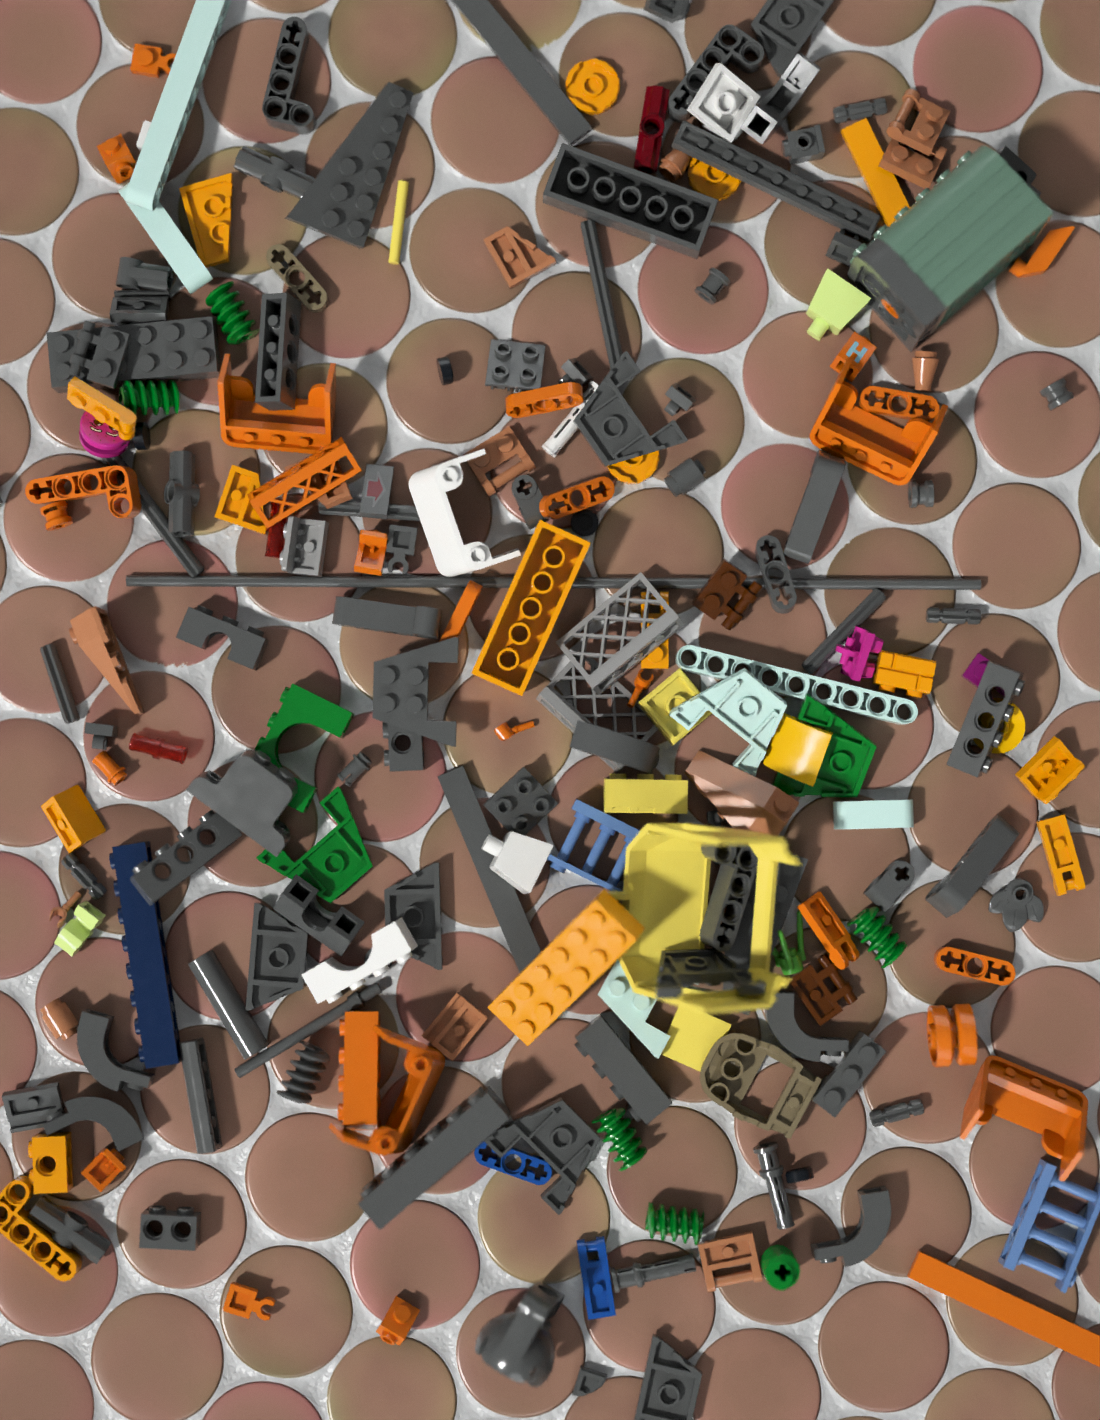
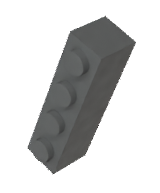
M601 1014L575 1034V1039L578 1041L574 1044L584 1057L589 1054L594 1060L593 1069L602 1079L606 1076L613 1084L610 1089L619 1100L625 1098L631 1105L628 1111L637 1122L642 1119L647 1125L672 1104L668 1095Z

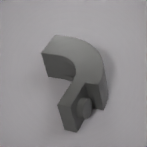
M797 53L773 89L760 103L755 105L740 128L760 144L767 142L808 91V87L822 68L802 53Z
M578 720L570 743L571 748L648 774H652L653 769L658 765L660 750L658 746Z
M778 991L775 995L777 1000L771 1008L764 1009L767 1024L773 1035L787 1050L796 1056L820 1062L821 1051H825L824 1055L841 1056V1051L849 1052V1040L845 1037L811 1036L804 1033L798 1027L794 1017V993L792 991Z
M91 1009L82 1011L77 1029V1045L81 1060L92 1077L102 1085L115 1091L122 1089L124 1082L128 1083L127 1087L143 1091L144 1087L149 1088L153 1084L154 1073L126 1066L119 1062L111 1052L109 1034L114 1016Z
M79 1097L68 1100L64 1103L69 1113L63 1115L62 1110L47 1116L48 1123L43 1124L46 1134L49 1135L77 1121H95L108 1130L118 1151L144 1139L136 1121L124 1108L110 1100L99 1097Z
M885 1186L857 1190L860 1204V1219L856 1228L844 1238L810 1244L815 1261L820 1260V1263H831L837 1261L836 1257L841 1256L843 1265L848 1267L865 1260L878 1249L886 1237L891 1221L890 1196Z

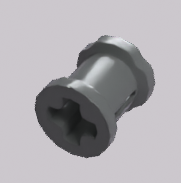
M711 267L708 271L709 276L694 291L703 300L713 305L717 301V295L724 286L730 284V280L722 272Z

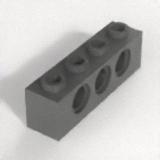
M288 293L262 294L255 403L270 411L295 410L302 302Z
M988 661L946 765L977 778L982 776L983 773L987 774L993 763V758L990 757L994 747H999L1004 733L1001 732L1004 721H1010L1015 707L1011 706L1015 695L1019 697L1024 688L1025 681L1022 680L1024 673L997 662ZM997 686L1005 691V698L1002 702H996L992 698V691ZM985 712L991 713L994 717V724L991 728L985 727L981 722V717ZM974 738L980 739L984 744V749L980 754L975 753L971 749V742Z
M383 722V738H388L389 750H384V765L390 766V772L425 770L423 736ZM402 735L408 736L411 740L410 748L406 751H400L396 747V740Z
M210 810L199 819L202 824L194 830L189 826L177 835L179 839L177 843L173 846H170L168 843L154 853L157 858L149 864L144 860L132 869L134 875L130 878V881L151 906L242 836L240 831L219 814ZM209 832L213 836V844H203L199 838L200 833ZM181 848L189 850L191 860L188 862L181 861L177 856V851ZM158 865L167 867L169 877L166 879L158 878L155 874V867Z

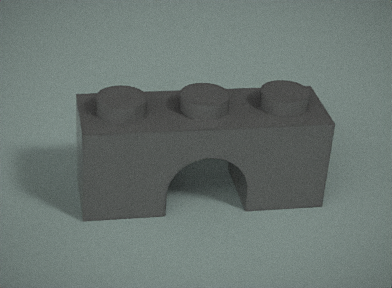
M200 605L196 609L188 607L176 638L206 650L213 636L226 634L231 641V650L227 659L255 671L257 670L269 640L263 638V631L251 626L248 627L247 631L237 627L238 621L224 615L222 620L212 617L213 611Z
M295 875L281 893L273 909L342 956L365 922L344 907H341L338 912H330L324 909L316 899L319 890L298 875Z
M859 1031L849 1044V1052H843L844 1056L838 1066L829 1075L823 1077L812 1100L835 1118L887 1051L863 1032Z

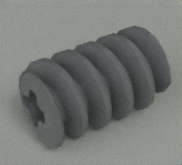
M299 1041L305 1047L304 1050H295V1053L301 1057L300 1060L290 1061L296 1069L286 1070L291 1080L281 1081L287 1088L286 1091L277 1090V1094L281 1097L300 1104L312 1101L309 1093H314L317 1090L313 1083L321 1081V1076L317 1072H324L326 1067L322 1062L330 1061V1056L323 1049L306 1041Z

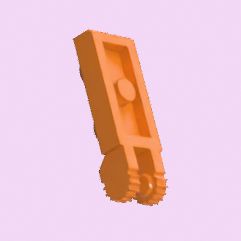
M820 891L797 906L827 952H830V960L836 968L844 970L849 966V961L853 962L859 958V951L850 938L851 935Z

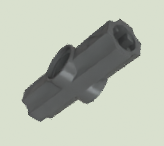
M246 146L239 150L234 164L236 170L260 180V183L267 188L279 193L284 191L299 199L315 180L314 177L294 169L291 164L278 157H267Z
M185 450L173 451L170 453L169 481L164 489V500L166 504H169L168 533L175 537H190L194 535V509L200 498L199 485L195 484V454Z
M44 1196L39 1199L27 1217L50 1232L51 1237L58 1244L68 1249H75L95 1264H98L112 1243L88 1227V1223L81 1216L71 1211L66 1212Z

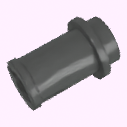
M361 751L358 754H354V759L337 774L342 782L345 780V784L348 787H351L365 770L369 771L371 769L369 766L372 764V761Z

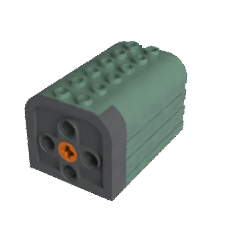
M982 145L973 153L970 151L966 152L957 161L958 165L952 172L949 169L943 172L937 178V184L931 190L928 187L915 198L916 202L910 209L907 206L901 209L894 217L896 220L889 227L886 224L883 225L873 235L874 239L869 245L863 243L852 254L854 257L849 261L851 265L847 276L851 285L871 298L868 305L910 352L1035 243L1054 214L1039 199L1035 192L1026 185L1022 178L1013 171L1007 162L988 146Z

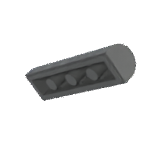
M213 949L188 964L189 968L244 1060L267 1047L269 1043L250 1011L245 1010L246 1005Z
M203 1038L179 1042V1049L197 1154L215 1152L222 1147L205 1041Z

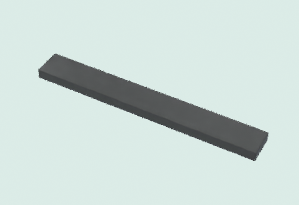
M451 0L568 145H573L591 130L590 124L488 0Z
M683 120L671 147L831 225L845 229L846 232L854 236L859 235V238L864 241H870L880 220V215Z
M461 766L437 777L518 970L521 972L541 950L515 888L489 868L494 855L481 848L489 834L492 835L464 766Z

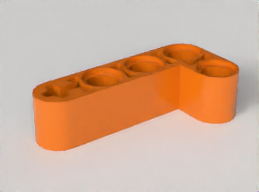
M108 466L31 480L25 488L27 499L34 504H51L58 501H70L107 494L109 510L113 516L117 518H134L141 511L142 504L137 475L128 466ZM120 471L125 476V481L122 485H119L116 480L117 474ZM93 476H96L98 479V486L95 490L90 485ZM68 480L72 484V490L69 494L64 489V485ZM43 488L52 489V492L39 494V490ZM124 499H127L129 502V510L126 513L121 509V503Z

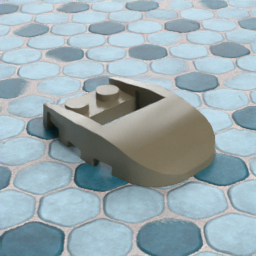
M731 1033L717 1040L706 1056L700 1072V1082L703 1091L712 1101L729 1111L733 1117L754 1124L767 1131L770 1129L777 1131L789 1139L792 1137L822 1079L815 1076L802 1064L775 1045L741 1033ZM766 1055L793 1069L768 1118L741 1104Z

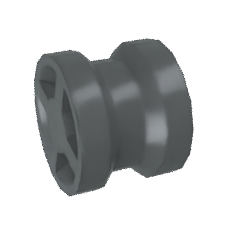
M1065 378L1052 383L1040 391L1041 396L1046 397L1048 400L1050 411L1075 397L1066 388L1067 382Z
M916 480L909 481L908 503L910 508H916L918 505L933 507L934 484L932 480H925L923 483H918Z

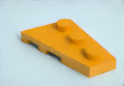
M229 173L180 187V194L199 259L206 268L229 262L233 174Z

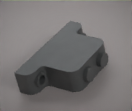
M247 750L234 761L223 778L213 771L201 773L191 782L186 791L277 857L289 843L291 833L289 828L280 821V816L297 794L298 784L293 779L294 776L290 771L283 767L278 768L270 762L271 758L266 753L260 750Z

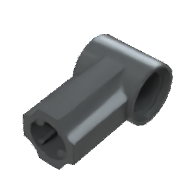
M121 257L116 286L127 290H140V288L170 292L174 279L173 269L168 266L146 264L135 258Z

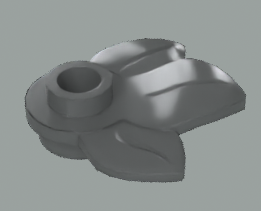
M1018 878L1010 881L1005 890L996 892L992 896L988 911L996 914L1002 913L1006 929L1009 932H1015L1024 926L1027 919L1041 922L1044 915V906L1042 900L1034 895L1030 882ZM1018 890H1024V894L1021 897L1015 896Z

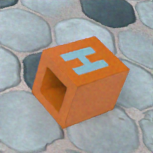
M854 331L830 367L840 373L847 358L852 359L853 361L845 378L853 382L877 347L867 337L859 335Z

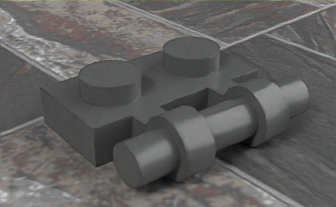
M85 321L82 331L79 330L76 339L79 341L75 354H71L69 360L71 366L68 374L79 378L81 369L85 368L89 370L88 381L115 389L132 336L128 333L103 326L99 337L93 335L95 324ZM89 344L97 346L92 360L85 358Z

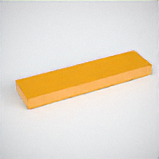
M864 118L841 129L840 133L885 224L889 227L896 220L894 218L895 215L905 206L909 209L910 206L895 175L878 166L884 153L867 118Z

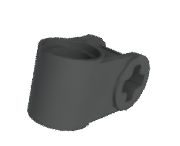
M529 475L518 476L514 480L511 490L519 506L520 513L527 527L531 530L537 527L539 520L549 521L539 511V503L544 496H542L536 481ZM520 481H523L525 484H531L532 487L529 488L528 495H525L524 492H517Z
M903 860L893 861L870 883L863 894L883 912H886L913 881L915 876L914 868ZM897 867L901 869L906 867L904 873L907 876L904 879L900 877L895 879L897 876L895 869Z

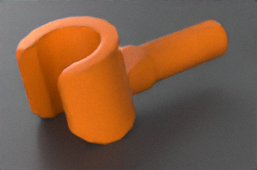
M643 669L639 670L634 679V692L627 704L631 708L634 707L640 693L649 688L654 678L652 674L649 680H644L641 677Z
M529 721L510 729L507 722L498 726L494 732L501 741H505L514 734L535 726L533 721Z

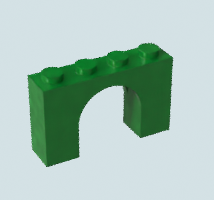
M292 683L290 688L286 687L279 700L283 704L278 713L275 711L272 713L267 724L270 730L266 738L262 736L259 739L255 751L260 750L266 753L271 758L270 762L278 768L283 767L279 760L278 747L282 736L290 728L299 724H313L337 737L343 738L354 713ZM294 776L293 779L298 784V792L288 806L306 813L318 788Z

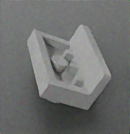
M296 516L288 517V522L285 523L283 529L285 545L280 553L282 571L290 574L322 577L329 522L302 519Z

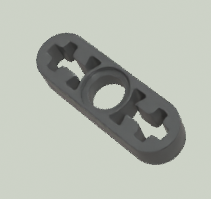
M771 535L763 536L757 541L755 555L772 608L778 613L786 614L795 607L797 601L795 588L779 540ZM765 544H768L769 548H774L772 551L773 561L769 563L767 551H762ZM772 568H778L783 572L784 577L779 581H774L768 576V571ZM782 586L784 597L790 598L787 605H784L782 601H777L780 597L779 588Z

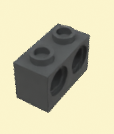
M162 1205L149 1206V1209H146L141 1214L139 1248L195 1251L200 1245L201 1212H194L193 1207H177V1211L166 1210V1206ZM152 1220L161 1222L163 1231L160 1233L154 1232L150 1227V1222ZM181 1221L187 1222L191 1227V1233H181L178 1229V1223Z

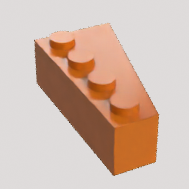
M378 1011L345 1012V1019H340L339 1031L340 1036H344V1047H339V1064H344V1075H339L338 1090L343 1092V1103L338 1104V1121H343V1126L353 1131L375 1130L381 1127V1120H377V1111L381 1107L380 1088H378V1082H380L381 1078L380 1060H378V1055L381 1053V1037L372 1030L374 1025L381 1027V1016Z

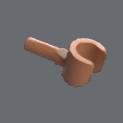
M76 891L62 907H54L50 912L49 921L54 916L59 915L62 919L57 923V928L64 926L67 912L82 895Z

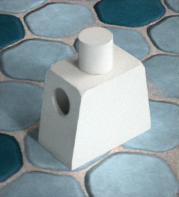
M511 831L506 833L502 841L489 834L481 849L494 855L489 867L492 871L521 893L528 894L531 892L553 845Z

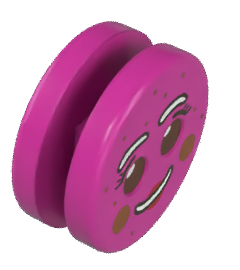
M85 411L82 415L79 439L86 451L97 457L112 458L121 455L127 450L131 440L121 439L116 429L106 423L99 422L89 412Z

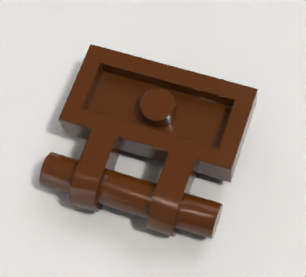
M724 558L692 601V605L713 620L721 612L727 615L721 625L730 631L735 623L739 624L744 617L742 614L750 603L754 604L757 600V594L763 586L755 580L749 588L744 586L742 583L747 578V574ZM737 592L742 597L733 608L727 603Z
M826 953L817 958L823 967L821 970L816 972L812 965L809 964L802 971L790 977L793 978L790 981V985L819 1026L843 1011L837 1003L840 998L844 997L848 1005L858 999L852 991L854 987L849 981H845L838 968H836ZM828 976L837 987L832 993H830L822 981Z

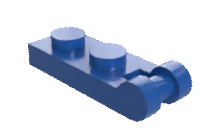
M604 1236L596 1237V1240L585 1241V1239L577 1240L588 1320L616 1316ZM598 1251L599 1259L588 1260V1252Z

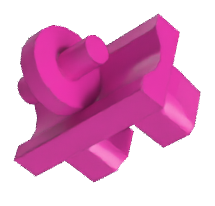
M855 626L852 637H847L845 646L837 644L835 651L842 654L839 661L840 664H843L840 673L859 682L861 678H872L875 664L867 661L870 652L878 654L881 651L884 641L867 629Z

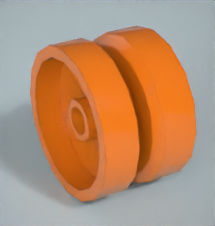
M969 1003L954 1004L950 1014L944 1005H931L928 1007L927 1039L930 1058L935 1068L949 1067L953 1056L960 1066L975 1065L977 1060V1033L973 1010Z

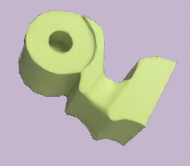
M87 900L77 906L74 915L77 917L71 919L64 926L54 942L55 945L62 948L71 957L81 949L87 938L92 936L94 929L106 917L104 913Z

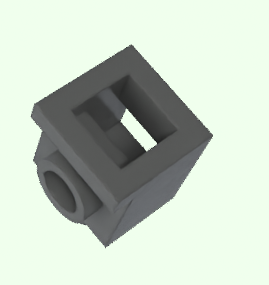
M820 125L787 132L785 140L781 141L783 156L788 157L790 165L822 159L825 153ZM806 140L808 145L802 147L798 144V141Z

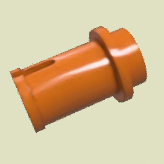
M106 750L100 752L92 761L108 778L107 782L109 784L113 783L117 786L127 777L125 773L126 768L120 767Z

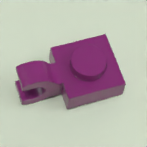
M977 653L961 676L978 688L990 660ZM997 686L994 688L998 693L1005 696V691L1001 687Z

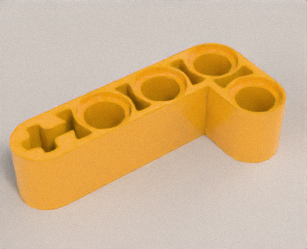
M28 1176L17 1177L0 1193V1206L6 1208L8 1212L7 1219L0 1217V1233L59 1281L70 1280L82 1267L80 1255L75 1250L58 1244L51 1237L50 1232L27 1218L30 1213L24 1207L34 1195V1186H30ZM16 1184H20L25 1188V1197H20L15 1193ZM19 1224H24L29 1228V1236H23L19 1233ZM40 1242H46L50 1245V1254H45L40 1250ZM59 1252L61 1255L54 1262L52 1258ZM66 1261L71 1264L67 1271L63 1268Z

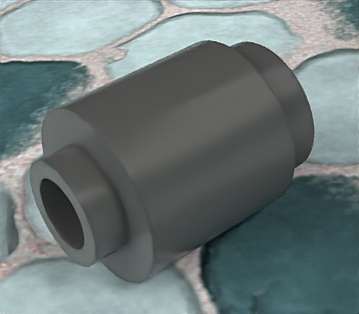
M688 458L668 472L664 482L675 497L680 494L685 495L705 480L703 474L706 473V470L698 459L693 461Z

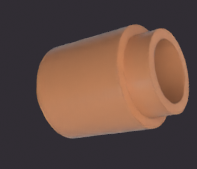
M60 998L55 999L40 1009L43 1014L41 1018L55 1039L61 1037L65 1041L77 1033L75 1027L79 1025V1022L66 1002L62 1003Z

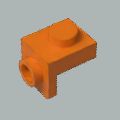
M121 134L97 146L117 184L132 177L136 161Z
M360 530L354 572L382 576L387 553L388 535L386 533H381L378 530Z
M103 1148L80 1173L99 1192H102L121 1171L123 1172L127 1168L122 1163L125 1158L115 1148H112L111 1151Z
M396 1296L381 1324L378 1326L376 1333L380 1334V1338L390 1345H400L405 1340L420 1309Z

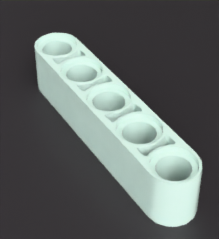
M129 183L118 190L125 201ZM158 202L154 211L127 203L190 294L213 280L209 271L160 202Z

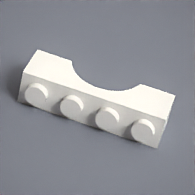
M402 917L371 935L372 951L365 964L347 966L331 957L302 974L318 1004L324 1000H327L329 1004L343 996L341 991L350 986L353 991L366 983L364 979L366 976L373 973L377 977L390 969L388 967L389 963L397 960L398 964L413 956L411 951L418 947Z

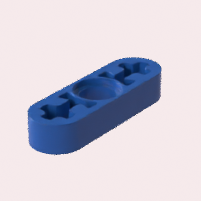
M484 1141L475 1148L474 1156L476 1161L491 1169L536 1185L547 1183L552 1176V1167L539 1156L512 1147L501 1158V1165L495 1164L497 1158L494 1156H489L488 1159L482 1158L483 1153L479 1150L480 1148H486L487 1144ZM510 1154L518 1155L521 1158L520 1167L514 1170L509 1169L505 1164L506 1157ZM526 1158L531 1160L529 1163L531 1167L538 1168L539 1164L544 1165V1171L547 1174L536 1178L535 1172L527 1169L526 1175L521 1173L525 1168Z

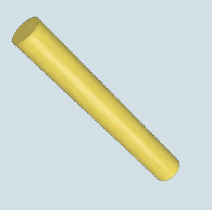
M398 181L388 260L390 264H399L409 187V182Z

